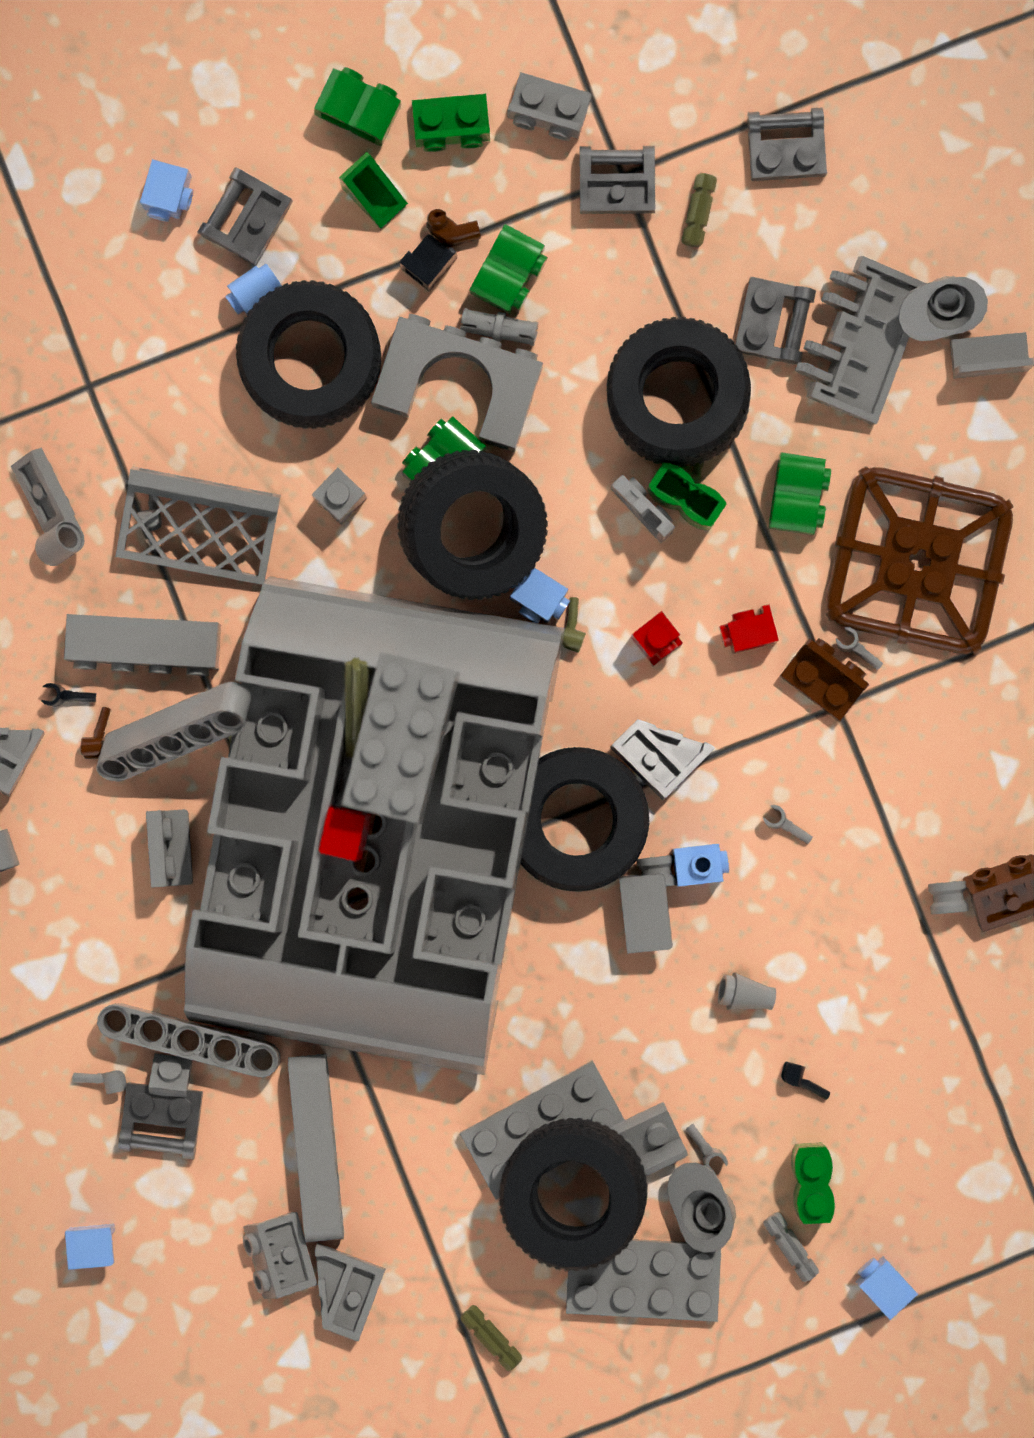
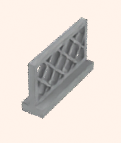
M133 466L129 474L127 495L115 557L262 585L266 577L281 495ZM135 492L151 495L159 506L157 510L142 520L133 508ZM158 496L170 498L172 500H170L166 504H163ZM178 500L188 502L197 514L181 526L177 525L166 509ZM196 504L207 505L209 507H207L205 510L201 512L199 508L196 506ZM216 507L225 509L234 521L217 534L204 517L205 514ZM233 511L243 512L246 514L238 519L236 515L233 513ZM160 512H163L175 530L159 541H156L144 523ZM132 514L137 523L129 528ZM251 515L269 517L266 533L254 541L241 524ZM200 519L212 537L194 549L182 530ZM237 526L249 544L231 556L219 537ZM138 527L142 528L153 544L141 553L125 550L127 535ZM176 534L179 535L190 551L178 560L168 558L160 547L162 543ZM264 540L263 551L261 553L256 544ZM213 541L217 543L227 558L215 567L205 565L197 554L198 551ZM156 548L160 556L149 555L148 553ZM252 548L261 560L258 575L242 572L234 559ZM193 555L197 563L186 562L185 560ZM230 563L235 571L223 569L222 567Z

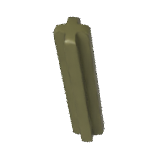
M358 657L352 658L351 661L345 663V754L349 758L354 757L368 703V664Z

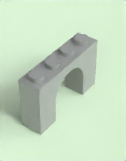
M409 314L408 319L399 316L371 401L372 406L409 418L420 381L425 372L440 360L452 357L465 358L479 365L486 372L492 385V398L479 440L515 453L543 368V362L537 361L538 355L519 348L516 349L515 353L501 349L502 343L486 337H481L479 342L466 338V332L456 327L445 325L444 330L429 326L431 322L429 319L415 314Z

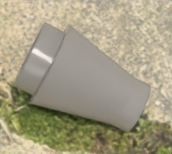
M735 972L732 976L723 975L718 990V1003L726 1005L727 1010H772L774 1007L776 988L768 987Z

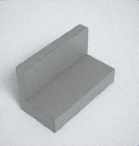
M1026 332L952 339L950 341L954 379L1027 372L1034 366V359L1029 358Z
M662 873L641 876L635 874L620 877L619 883L627 954L671 949L673 943L665 875Z

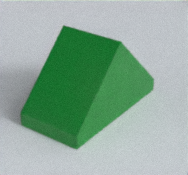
M368 152L362 155L339 177L342 189L380 229L408 204Z

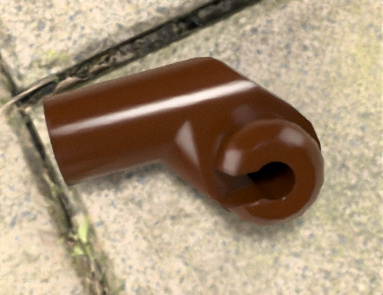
M434 209L427 216L429 232L446 245H456L481 239L477 220L458 225L448 218L446 212L442 209Z

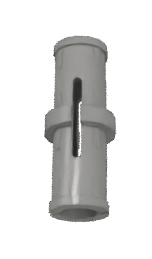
M465 308L461 319L463 325L460 326V329L468 333L493 337V340L498 342L504 339L534 346L538 332L536 329H538L539 323L506 317V313L498 312L497 315Z

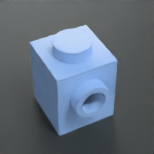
M152 159L140 200L143 209L148 211L147 216L169 222L170 217L180 219L182 210H189L193 189L189 188L192 176L188 169Z
M531 569L530 574L527 577L525 576L521 583L517 584L510 595V600L521 606L522 608L519 613L533 623H539L541 619L548 623L552 616L559 620L570 603V600L565 598L568 588L538 569Z
M719 844L672 849L677 881L676 886L678 887L722 882L723 873H729L727 851H720Z

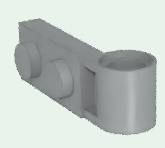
M38 448L27 453L11 465V468L44 532L36 541V553L45 564L57 566L82 549L84 546V535L74 516L75 513L69 499L65 495L43 449Z

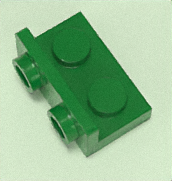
M486 94L412 100L416 148L423 147L426 152H437L445 150L446 145L461 144V148L472 149L482 147L484 141H490Z

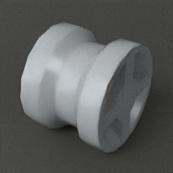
M673 855L636 860L637 867L641 869L642 875L662 873L665 875L666 886L677 885L676 877L672 875L671 866L674 863Z
M966 881L928 884V890L933 895L934 902L930 906L931 914L969 911L968 903L963 897Z

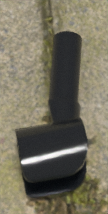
M54 683L43 685L44 688H54L57 691L55 700H41L45 705L60 706L65 701L96 702V693L73 692L72 690H65L61 685Z
M791 1062L784 1063L781 1078L784 1082L807 1089L825 1100L829 1098L830 1091L803 1078L805 1066Z

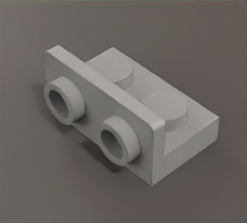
M520 72L512 101L507 110V118L513 119L515 126L526 130H534L535 126L549 130L548 134L559 140L570 141L571 137L579 139L592 93Z
M185 809L146 811L151 888L192 884L193 870L188 811Z
M664 1102L609 1127L616 1130L617 1134L622 1135L631 1144V1148L635 1149L637 1156L641 1159V1165L643 1164L646 1176L664 1167L671 1166L688 1156V1152Z
M290 1212L243 1227L245 1232L243 1236L244 1249L247 1255L252 1257L255 1268L253 1273L254 1285L264 1299H278L317 1285L297 1212Z

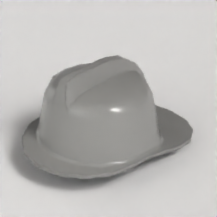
M943 276L933 282L913 289L904 298L899 308V322L902 330L910 338L919 341H932L960 334L975 328L983 320L987 312L988 299L984 289L976 281L967 277Z
M696 1162L682 1164L669 1177L667 1187L669 1201L678 1221L680 1231L685 1241L693 1249L703 1253L716 1252L724 1247L731 1238L736 1219L735 1205L731 1197L724 1192L716 1174L707 1166Z

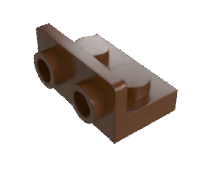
M809 638L780 674V677L837 721H841L857 698L869 686V683L863 679L867 674L850 661L844 665L836 659L834 654L837 651L824 640L818 638L814 642Z
M1033 854L1015 856L1007 863L992 868L978 869L972 875L963 878V881H966V889L970 894L978 926L982 932L1034 915Z

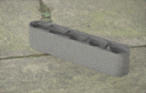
M226 682L109 732L105 735L96 766L97 772L107 780L124 781L240 732L245 727L252 698L251 691L243 684Z
M124 1003L106 1006L100 1011L97 1019L99 1031L108 1038L254 1077L264 1078L271 1075L278 1068L281 1061L279 1049L268 1041ZM112 1010H118L125 1016L126 1025L121 1031H114L108 1026L107 1017ZM148 1020H155L162 1026V1036L157 1041L148 1039L143 1032L144 1025ZM184 1030H192L197 1033L199 1045L195 1050H187L181 1045L180 1035ZM228 1039L233 1042L236 1047V1054L233 1059L224 1060L218 1056L216 1046L220 1040ZM265 1049L270 1052L273 1063L269 1069H259L254 1065L253 1054L256 1050Z
M316 1054L288 1057L305 1242L344 1239L327 1055Z

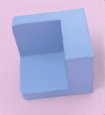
M115 1224L68 1228L65 1231L68 1270L113 1265L112 1234L115 1232Z

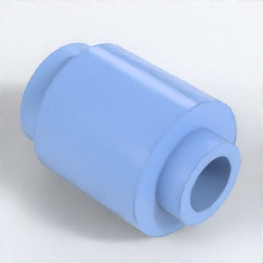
M264 264L260 268L257 266L253 267L227 285L231 293L225 297L238 315L243 311L247 315L255 302L258 303L262 296L282 285L269 266Z

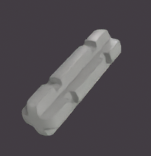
M777 1212L769 1216L763 1222L765 1228L771 1236L774 1235L776 1237L774 1241L791 1266L795 1265L796 1268L794 1270L803 1282L810 1281L817 1276L819 1269L811 1258H807L809 1254L791 1228H787L788 1224L781 1213Z

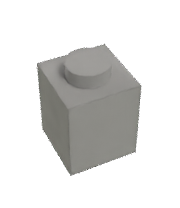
M338 467L312 494L313 498L341 525L367 499L366 494Z

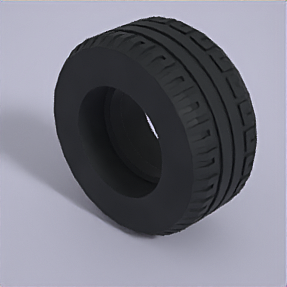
M303 280L276 287L274 291H269L265 296H262L258 303L255 302L253 308L248 311V316L244 317L243 324L239 329L236 359L241 380L247 392L261 410L288 426L293 425V427L316 429L342 422L344 418H349L358 411L360 406L364 405L378 381L381 366V348L373 321L356 298L352 297L347 291L344 292L341 288L335 287L330 283L327 285L321 281L310 280V282ZM303 321H319L330 326L339 335L344 346V362L337 377L329 384L313 390L299 389L288 384L279 375L274 364V348L280 335L287 328Z
M663 318L662 321L656 320L652 324L644 325V328L640 327L635 334H631L629 339H626L623 345L619 347L617 354L614 355L613 362H611L610 371H608L607 402L611 420L616 431H618V435L627 446H630L632 451L658 465L659 463H671L681 467H686V465L695 466L696 463L702 464L706 460L713 459L714 456L717 457L738 437L749 412L751 383L744 356L740 353V349L734 344V341L728 338L726 333H722L719 328H714L710 323L706 324L702 320H695V318ZM681 361L695 364L705 370L712 379L715 391L713 403L708 412L695 421L684 424L664 422L653 416L645 405L643 388L647 377L658 367L670 362Z
M462 450L461 452L455 451L452 454H444V457L439 456L436 458V461H431L428 463V466H424L421 472L414 476V480L410 481V486L404 491L405 495L402 496V504L398 509L400 511L397 518L399 520V523H397L398 536L408 561L435 588L445 594L461 599H489L492 596H499L503 592H508L510 588H515L518 583L524 580L525 576L527 577L530 574L531 569L534 570L535 563L540 560V554L544 550L543 545L546 544L547 540L545 539L548 533L546 529L548 526V521L546 520L547 512L537 487L517 467L492 453H486L481 450L479 452L477 450ZM485 491L492 494L499 500L503 508V526L497 540L486 551L472 557H457L448 552L441 541V524L448 508L457 499L471 492Z
M563 748L540 757L520 862L523 868L534 878L550 887L575 892L598 889L623 876L640 856L649 831L648 803L642 786L634 774L618 759L607 753L590 748ZM585 784L591 786L603 794L611 807L613 824L609 837L601 847L585 855L565 854L549 843L542 830L541 814L546 800L554 791L565 785Z
M563 1118L558 1121H551L548 1125L544 1124L540 1128L533 1130L532 1133H529L520 1142L511 1155L499 1186L500 1213L503 1216V1224H506L505 1228L511 1234L512 1240H515L516 1245L519 1248L521 1247L525 1254L528 1253L530 1258L538 1260L537 1262L540 1264H547V1267L553 1266L558 1270H588L591 1267L596 1268L599 1264L603 1265L607 1261L614 1259L615 1255L618 1256L629 1245L637 1233L647 1203V1177L644 1173L643 1164L641 1165V1159L637 1156L635 1149L631 1148V1144L622 1135L617 1134L616 1130L610 1129L607 1125H601V1122H593L590 1119L568 1118L564 1120ZM562 1161H577L591 1166L604 1178L609 1188V1204L607 1210L597 1222L586 1226H569L556 1221L544 1210L538 1197V1186L542 1175L550 1166Z

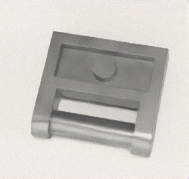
M823 107L811 108V112L771 115H760L759 112L747 113L751 181L824 177L827 175ZM811 127L812 137L761 140V130Z
M591 146L579 147L580 214L655 213V146H643V150H591ZM643 164V173L591 174V165Z
M235 167L229 176L231 179L230 184L207 223L202 222L197 233L256 266L293 200ZM247 188L253 191L228 235L219 231L243 189Z
M750 277L735 343L740 349V353L795 365L801 362L803 353L799 350L809 305L814 303L816 290ZM784 298L795 300L785 348L775 347L774 343Z
M128 1082L118 1150L130 1152L131 1148L182 1154L183 1159L194 1160L203 1091L188 1089L186 1098L149 1094V1084ZM135 1122L185 1128V1139L135 1134Z

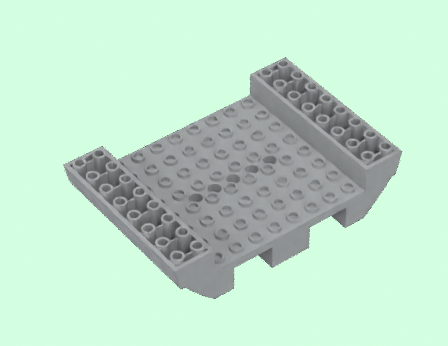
M272 576L262 583L261 592L242 641L235 681L242 683L251 691V703L244 729L232 735L228 758L221 757L207 830V833L214 834L201 907L192 911L186 944L184 1013L189 1021L485 1075L498 1000H496L548 707L549 702L553 700L565 628ZM380 652L456 670L460 673L422 825L378 814L382 819V827L378 833L368 834L365 850L372 852L375 857V865L369 872L359 871L354 861L320 853L319 846L328 807L337 805L370 813L369 811L342 805L353 758H349L345 754V663L355 657L367 662L368 699ZM354 888H362L368 894V904L362 910L352 909L348 904V894Z

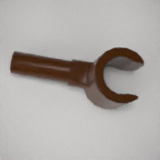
M102 707L94 731V737H82L81 754L85 759L99 758L104 741L105 728L111 712L110 708Z

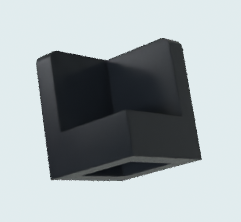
M428 234L412 253L408 251L400 260V269L430 292L458 258L457 251L452 247L448 249L432 235Z

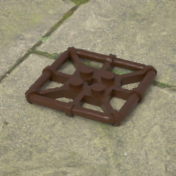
M865 466L858 471L859 475L856 477L851 488L841 536H837L835 546L838 547L827 593L826 607L828 612L826 616L830 622L834 620L843 627H850L854 630L896 639V643L906 645L909 642L953 653L967 654L971 652L973 655L982 650L981 645L988 635L999 584L1002 585L1005 578L1002 570L1013 526V513L1011 510L1014 508L1013 504L1009 499L1006 501L1003 497L991 492L944 482V478L934 476L931 479L883 467L868 468ZM877 482L929 493L923 522L898 517ZM867 489L889 522L884 546L855 540ZM940 496L992 508L991 511L960 530L933 525ZM998 518L987 570L958 564L964 538ZM919 550L924 551L925 557L930 559L929 566H923L921 571L914 570L915 563L909 561L910 555H917ZM852 551L881 557L875 583L841 604ZM955 575L984 581L973 632L970 631L950 599ZM879 591L905 596L899 625L851 614L847 611ZM916 599L940 604L962 639L911 628Z

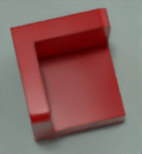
M337 805L328 807L319 852L355 862L361 860L365 850L372 814Z

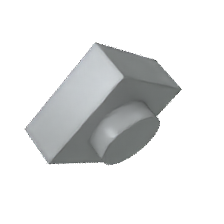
M155 1053L148 1086L149 1094L186 1098L192 1070V1060L179 1056Z

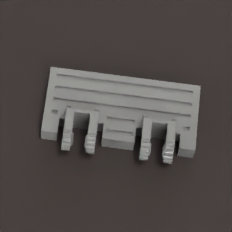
M860 256L857 258L853 272L867 278L866 282L836 270L831 272L829 278L835 284L857 292L854 302L831 292H824L821 299L825 304L841 310V312H837L827 339L828 343L840 347V352L817 342L807 340L803 349L809 354L830 361V367L828 372L812 364L798 362L795 371L816 380V382H811L806 395L807 398L874 425L878 423L909 340V336L902 330L899 322V308L904 298L913 289L927 283L865 256Z

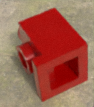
M770 604L761 606L759 608L761 614L755 615L754 609L732 614V622L720 625L719 631L724 648L731 646L732 654L777 643L779 639Z
M662 611L630 636L653 666L683 644L679 638L680 633Z

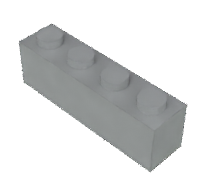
M67 614L64 660L74 662V669L96 670L97 663L111 664V671L134 672V665L149 666V673L171 674L172 667L187 668L186 675L209 676V669L219 670L221 624L218 622Z

